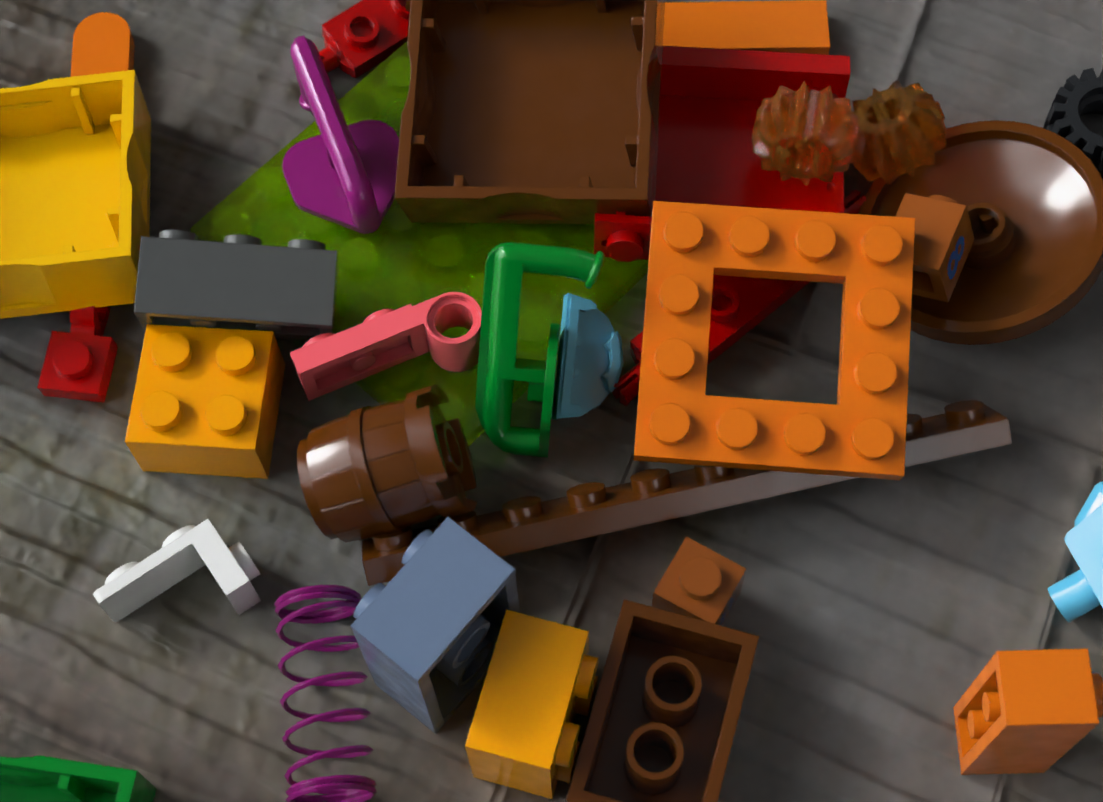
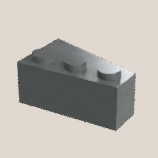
M163 230L159 232V237L141 236L134 313L144 331H146L147 324L273 331L276 340H309L319 334L334 333L339 270L337 250H326L324 243L309 239L291 240L288 242V247L262 245L261 239L241 234L227 235L224 237V242L200 241L196 234L183 230Z

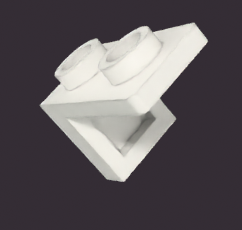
M206 519L197 526L188 525L176 530L166 538L161 549L141 562H130L114 570L106 578L105 585L97 589L93 595L114 622H117L206 565L238 615H241L261 601L250 582L259 576L260 572L239 541L228 548L210 520Z

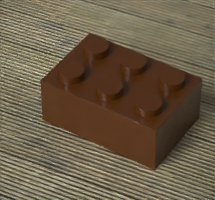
M624 599L566 802H718L759 636Z

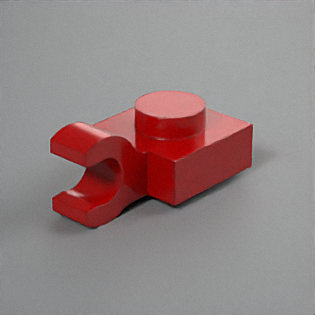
M91 306L70 311V332L51 331L37 386L44 396L105 402L118 350V345L112 337L103 336L110 306L99 308Z

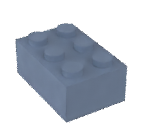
M449 517L444 520L434 533L428 529L414 539L402 558V564H404L402 569L386 586L383 583H378L363 596L354 611V618L356 620L351 625L374 683L435 734H437L486 676L506 609L520 613L515 569Z

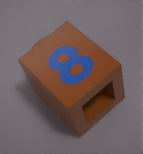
M905 193L895 217L915 218L912 294L949 302L975 240L967 206L942 195L923 197Z
M686 536L653 592L652 607L722 626L740 595L746 568Z

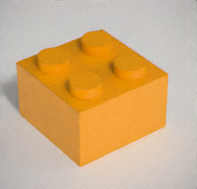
M146 325L125 437L126 445L143 471L268 479L285 371V362L274 332Z
M506 609L465 743L474 778L553 799L558 780L570 783L580 748V742L577 741L580 725L574 724L576 714L589 716L598 683V676L595 675L599 658L589 655V631Z

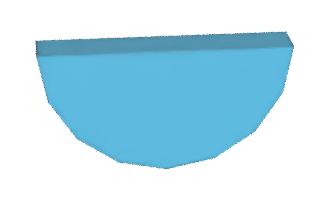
M571 293L565 294L563 298L552 419L580 417L599 406L607 395L615 389L614 385L618 383L624 363L621 336L618 331L615 332L609 318L597 308V305L592 300Z

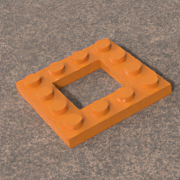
M653 201L634 461L901 480L905 472L915 218ZM713 275L843 284L837 405L705 395Z

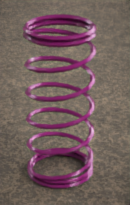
M339 585L301 587L282 594L274 603L276 607L274 611L282 619L276 628V633L281 640L295 647L281 658L278 668L284 676L292 681L299 682V684L285 692L280 700V704L288 713L304 719L291 726L285 732L282 740L291 750L308 755V757L291 765L284 775L286 781L291 785L285 792L288 796L285 799L287 802H364L371 799L377 793L376 788H374L377 785L375 781L360 775H332L300 782L293 780L291 776L296 769L323 758L360 757L373 752L369 745L346 746L326 751L312 750L296 746L289 739L294 731L314 722L355 721L367 718L371 714L366 708H348L321 714H310L294 710L287 703L289 696L311 685L349 686L362 683L368 678L363 672L357 671L304 678L291 674L285 668V663L289 658L305 650L335 652L359 648L357 640L353 635L327 637L301 643L286 637L282 630L287 622L301 624L324 623L353 615L362 598L360 593L349 587ZM307 599H346L321 602L298 610L285 608V606ZM337 607V608H333V609L320 610V609H325V608ZM339 642H353L341 645H326ZM319 793V794H329V795H305V794Z

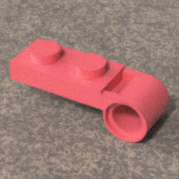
M447 292L414 306L408 304L396 310L382 309L376 311L359 325L336 334L323 333L309 339L302 348L290 352L308 401L430 352L434 362L441 368L452 372H462L478 364L482 310L477 301L471 296L461 292ZM452 327H464L469 330L468 333L458 338H448L442 335L447 329Z

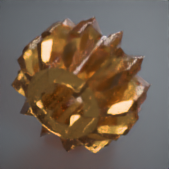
M897 80L887 90L880 92L873 87L872 96L866 100L852 101L853 112L840 119L843 128V134L840 136L843 141V151L849 163H853L855 169L863 174L868 182L882 177L890 185L899 175L906 173L914 178L916 168L921 165H934V153L947 146L945 139L946 127L943 122L945 116L938 101L935 102L932 94H928V92L923 90L919 83L910 84L904 88Z
M805 81L798 91H793L785 86H779L776 95L770 98H763L762 105L757 110L751 138L753 153L761 158L763 170H779L781 182L794 177L800 178L805 186L808 185L812 178H818L824 182L831 183L835 172L848 171L849 164L854 158L855 146L858 145L860 126L858 125V116L854 115L851 110L850 99L834 98L831 86L821 91L811 90Z

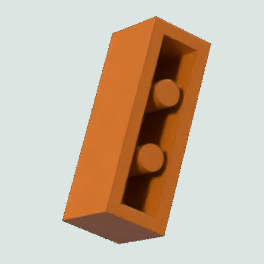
M1088 648L996 651L953 707L961 775L1044 773L1099 724V718L1103 717V679L1098 672L1091 671Z

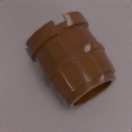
M437 384L406 393L404 400L353 410L346 416L312 429L307 439L300 441L297 449V468L300 485L314 522L325 536L331 540L339 538L343 542L362 540L375 535L402 532L403 528L439 515L446 519L447 517L450 518L470 512L476 508L477 501L465 498V491L477 488L464 430L459 418L449 421L445 420L438 405L450 402V400Z

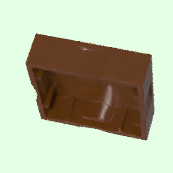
M411 0L407 39L410 58V84L405 106L401 113L394 195L395 200L410 222L594 224L595 213L616 214V211L626 212V215L652 217L653 201H655L665 0Z

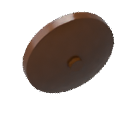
M1000 120L978 121L957 125L931 134L905 149L881 171L865 195L867 198L866 202L864 201L860 207L859 214L895 217L905 193L923 197L942 195L967 206L975 240L949 302L912 294L911 331L933 340L962 345H984L1005 342L1034 333L1058 320L1075 307L1089 292L1103 270V179L1092 161L1073 143L1054 132L1031 124Z

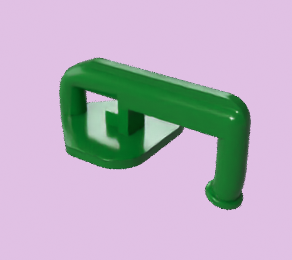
M504 242L494 246L488 253L484 276L475 410L490 441L502 451L514 455L548 458L560 324H550L546 361L517 358L523 274L573 278L583 281L584 286L590 289L593 287L605 259L604 252L598 251L594 254L570 247ZM514 380L529 382L527 401L543 402L540 429L511 426Z

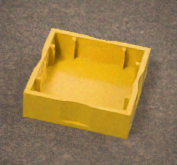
M135 70L56 78L27 86L0 88V319L65 312L91 306L99 308L135 303L141 236L150 237L151 117Z

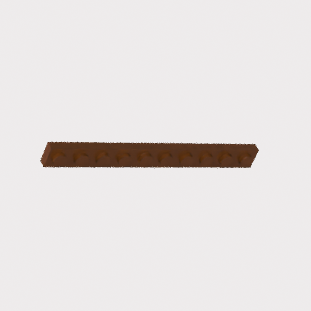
M978 400L951 403L945 406L944 414L922 418L918 414H907L905 467L1012 444L1009 419ZM694 465L693 469L669 474L667 469L655 468L633 474L630 477L631 482L611 487H605V484L600 482L584 483L566 491L567 496L542 502L541 498L537 496L520 497L502 505L503 510L478 516L475 511H470L450 517V519L496 555L502 557L859 477ZM441 516L437 520V525L414 530L409 526L403 528L402 532L372 536L373 539L361 541L362 562L368 586L391 581L404 566L402 558L414 539L428 529L434 533L444 522L445 518Z

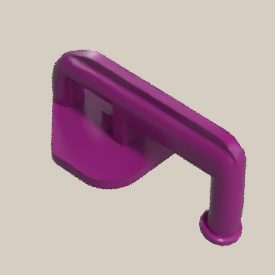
M304 35L294 38L290 53L301 92L299 104L304 110L312 111L320 135L294 144L283 158L282 169L291 196L297 208L304 212L359 233H372L378 229L395 199L399 147L398 135L390 125L379 120H363L347 125L316 45Z

